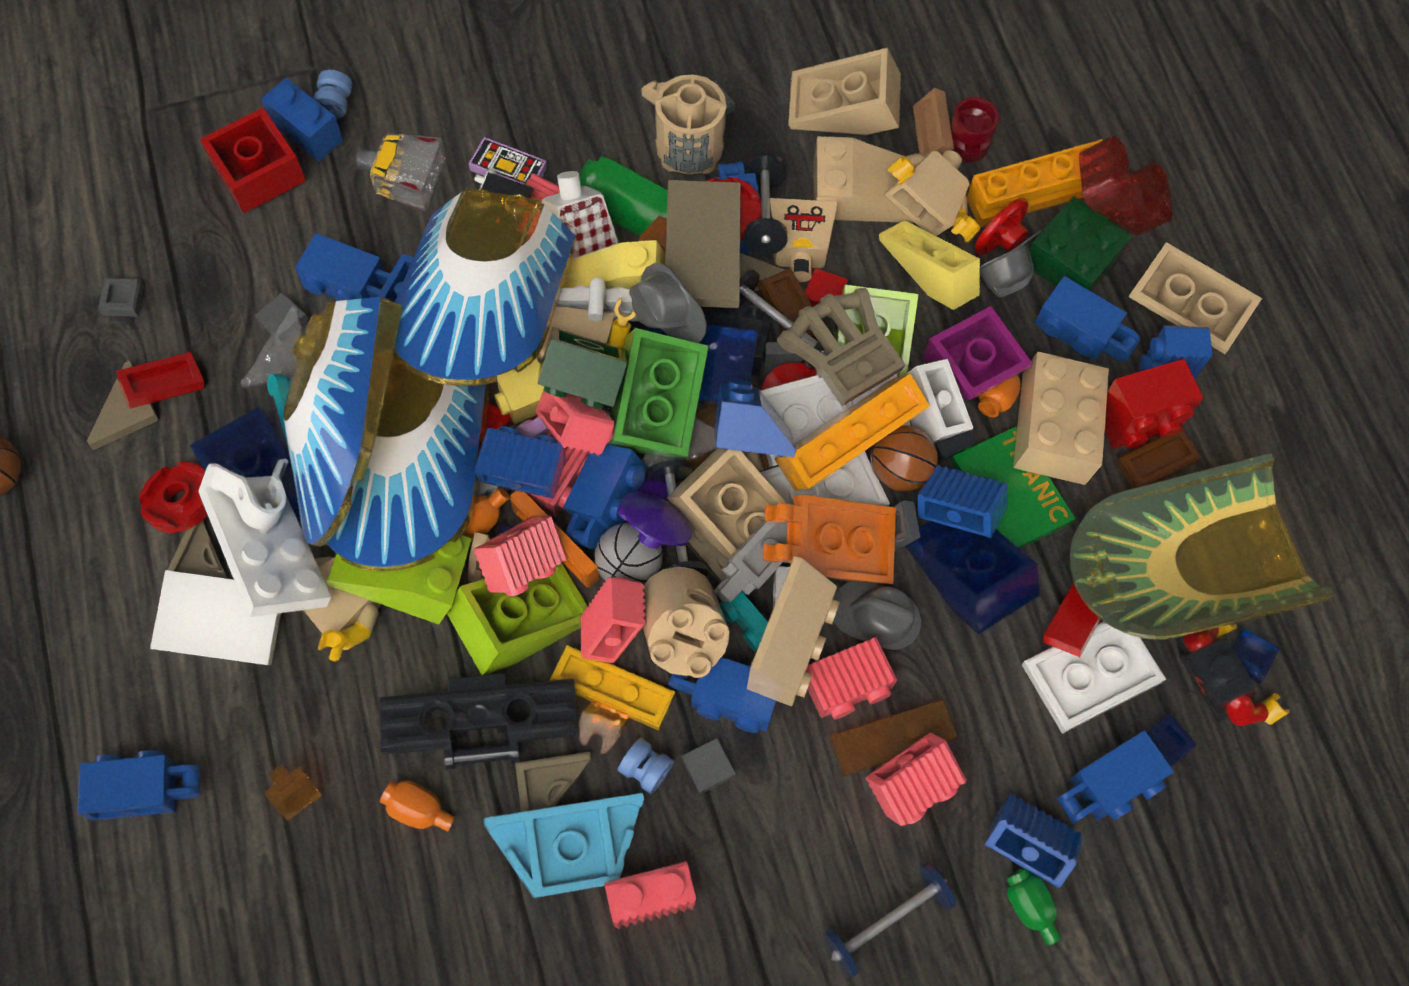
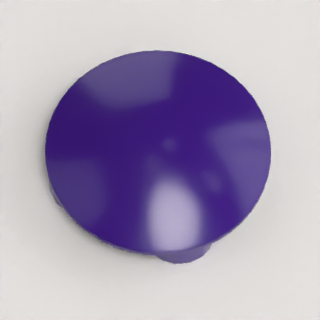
M639 491L630 492L624 496L617 509L619 516L628 521L639 532V541L649 548L657 549L660 544L685 546L692 537V527L688 519L670 502L654 494Z

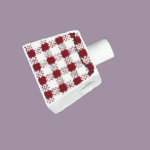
M576 171L558 174L557 179L560 193L542 199L541 213L545 205L575 234L567 262L618 244L601 192L587 186H581L579 173Z

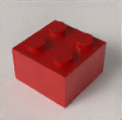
M264 107L200 138L212 166L243 214L306 182L296 155Z
M1185 359L1116 378L1107 391L1105 434L1112 449L1127 446L1128 449L1136 448L1146 443L1150 438L1156 436L1163 438L1182 431L1183 424L1194 415V410L1203 399Z

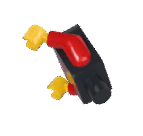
M1236 623L1185 635L1184 643L1189 651L1180 655L1179 658L1217 723L1229 718L1237 726H1245L1263 721L1271 725L1290 713L1289 709H1283L1277 700L1281 697L1277 693L1272 694L1262 702L1255 703L1256 687L1226 637H1220L1237 629Z

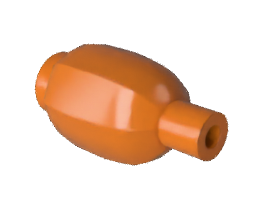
M1018 374L978 396L980 401L978 408L984 415L997 417L999 413L1005 412L1012 407L1021 389Z
M499 487L490 496L480 495L474 497L471 501L469 512L456 533L472 538L471 542L475 532L487 534L498 521L500 507L510 499L507 491Z
M391 780L380 799V803L386 805V811L390 817L417 829H425L435 825L448 832L456 818L441 810L440 800L433 792L411 780H403L399 783Z

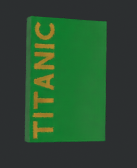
M1017 426L954 455L951 459L955 469L961 470L963 474L968 472L970 475L975 474L977 477L992 478L999 483L1005 482L1008 485L1006 512H1004L998 527L995 529V534L1008 555L1072 524L1075 520L1074 515L1049 476L1013 468Z

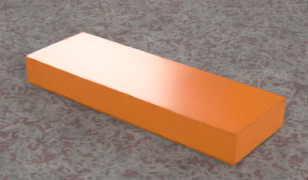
M516 490L510 495L513 512L522 521L530 517L548 516L525 492ZM554 522L567 558L562 563L586 588H590L599 580L597 566Z

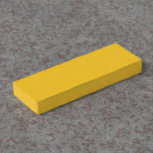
M568 645L550 681L574 679L576 695L658 731L675 696V691L608 662L584 659L581 656L580 650Z

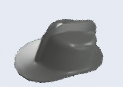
M1042 229L1014 250L980 266L981 279L998 298H1003L1017 292L1030 282L1033 277L1034 266L1027 243L1043 231Z
M653 263L646 267L641 276V282L629 290L632 298V307L638 320L649 328L662 329L670 337L695 343L701 342L706 334L707 323L704 312L698 302L684 287L670 267L663 263Z
M852 581L847 582L835 592L833 600L839 601L840 604L833 623L841 632L864 642L877 637L881 648L889 650L903 649L913 643L918 636L921 628L919 609L912 599L900 589Z

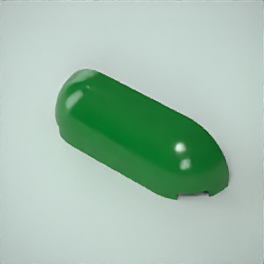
M603 156L598 161H592L589 158L581 168L579 173L581 186H587L601 192L610 219L615 224L640 237L659 215L667 219L668 190Z

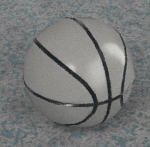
M629 523L617 524L601 535L595 549V565L599 575L605 582L607 578L623 577L644 585L651 576L660 571L663 563L661 545L657 549L649 548L639 541V532Z

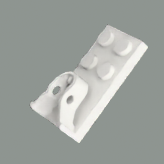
M280 459L277 462L272 476L251 478L237 475L216 463L209 464L198 491L249 617L327 607L331 599L329 590L309 545L304 540L301 527L281 481L288 464L287 459Z

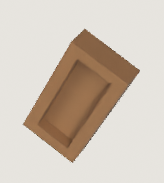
M934 88L913 106L919 153L924 157L932 151H938L943 155L945 151L954 149L945 91Z

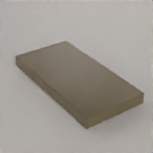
M668 180L665 265L674 271L700 307L739 308L740 183Z

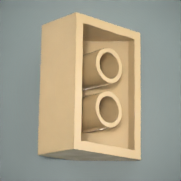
M1167 242L1129 295L1133 300L1177 326L1208 327L1210 329L1211 346L1224 354L1227 353L1262 300L1261 297Z
M794 556L752 662L747 684L748 690L791 707L796 695L805 697L812 678V674L805 671L810 658L819 660L826 641L825 637L820 636L824 622L832 625L840 604L839 601L833 600L837 586L800 557Z

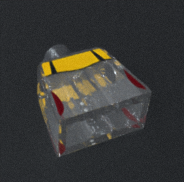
M388 133L383 137L378 152L361 148L357 155L356 165L357 169L370 172L376 193L419 211L426 212L446 156L442 138Z

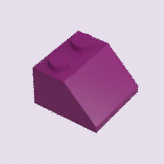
M991 306L931 337L923 355V360L926 364L948 359L961 396L968 400L1027 370L1033 364Z

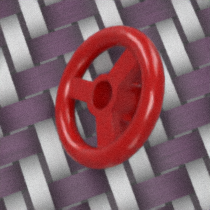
M1017 198L1013 200L988 223L976 241L975 251L977 254L986 255L999 245L1007 252H1010L1024 241L1029 233L1021 224L1029 208L1027 199Z

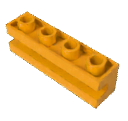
M1101 139L974 175L967 195V202L977 223L981 227L988 225L1006 205L1017 198L1028 200L1029 208L1027 213L1068 202L1073 196L1079 199L1106 191L1109 185L1106 177L1112 176L1117 167L1104 141Z
M911 374L893 378L796 443L795 457L777 456L774 460L794 491L801 488L803 490L809 489L930 405Z

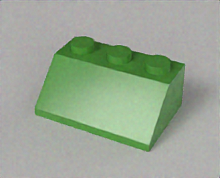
M635 328L625 338L624 349L627 366L614 407L611 410L610 417L614 421L612 438L608 444L631 449L635 453L686 458L689 453L708 345Z

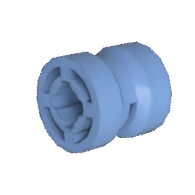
M324 70L319 74L316 85L318 91L315 92L313 99L335 115L336 119H340L346 114L348 107L346 98L351 94L353 83L342 72Z
M641 737L633 744L623 758L618 772L627 778L634 777L640 782L641 788L652 795L670 772L674 760L666 754L659 755L654 752L651 744Z

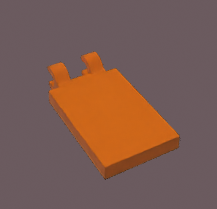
M803 494L793 496V505L777 503V506L765 505V521L787 523L786 544L763 545V561L787 562L791 566L794 556L804 559L827 579L882 585L893 584L896 507Z

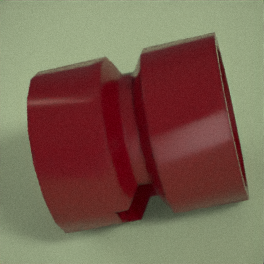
M979 97L966 98L959 102L954 110L950 125L954 146L952 151L960 155L962 162H978L989 152L999 120L997 108L990 101Z

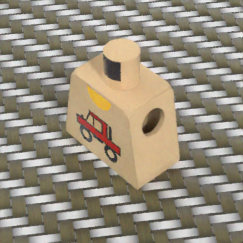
M770 198V218L783 223L788 233L785 247L773 254L774 263L777 266L790 267L798 282H806L811 279V268L825 267L837 201Z

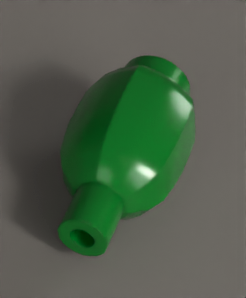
M1021 868L1006 877L1009 884L1007 889L1008 899L1020 920L1028 928L1036 931L1039 930L1047 946L1059 941L1061 936L1054 925L1056 906L1043 879L1035 874H1031L1025 868Z

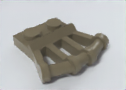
M866 288L856 289L851 294L837 296L827 294L820 299V303L816 306H806L801 309L798 318L789 330L783 331L777 338L781 348L787 352L797 354L815 367L818 377L823 378L842 406L899 373L906 365L878 327L870 295ZM856 308L860 312L865 331L863 335L845 312V309ZM826 316L832 318L849 343L841 347L821 319ZM807 329L812 331L827 352V356L801 339Z

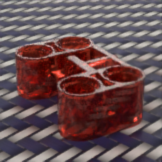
M1114 135L1080 152L1079 165L1082 192L1086 203L1092 210L1102 213L1116 224L1131 230L1135 235L1143 234L1172 220L1169 182L1160 164L1153 162L1130 173L1127 150L1122 141Z

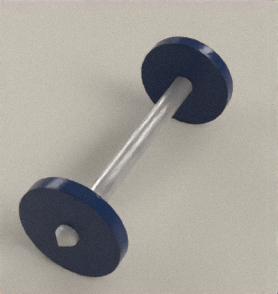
M926 862L919 867L921 876L927 885L925 889L845 944L842 943L833 930L828 929L823 933L824 939L833 953L831 960L838 961L851 978L856 976L859 971L850 953L933 895L947 910L956 906L953 893L946 883L947 880L943 879L930 863Z

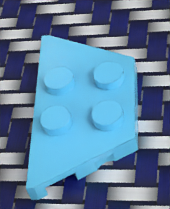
M643 793L489 817L484 818L483 821L485 828L532 897L537 898L605 886L604 883L620 879L626 851L630 846L634 833L633 828L644 797Z

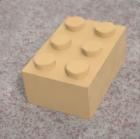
M1037 351L1031 360L1032 366L1022 374L1013 468L1086 485L1102 466L1109 368Z

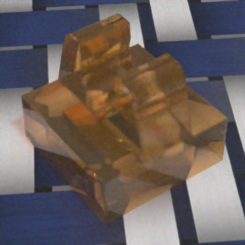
M593 701L583 711L578 724L581 727L580 743L586 745L590 741L592 734L596 733L603 738L600 752L607 753L625 731L630 716Z
M281 764L268 773L274 785L266 790L264 794L287 821L322 796L316 785L300 767L289 773L285 766Z

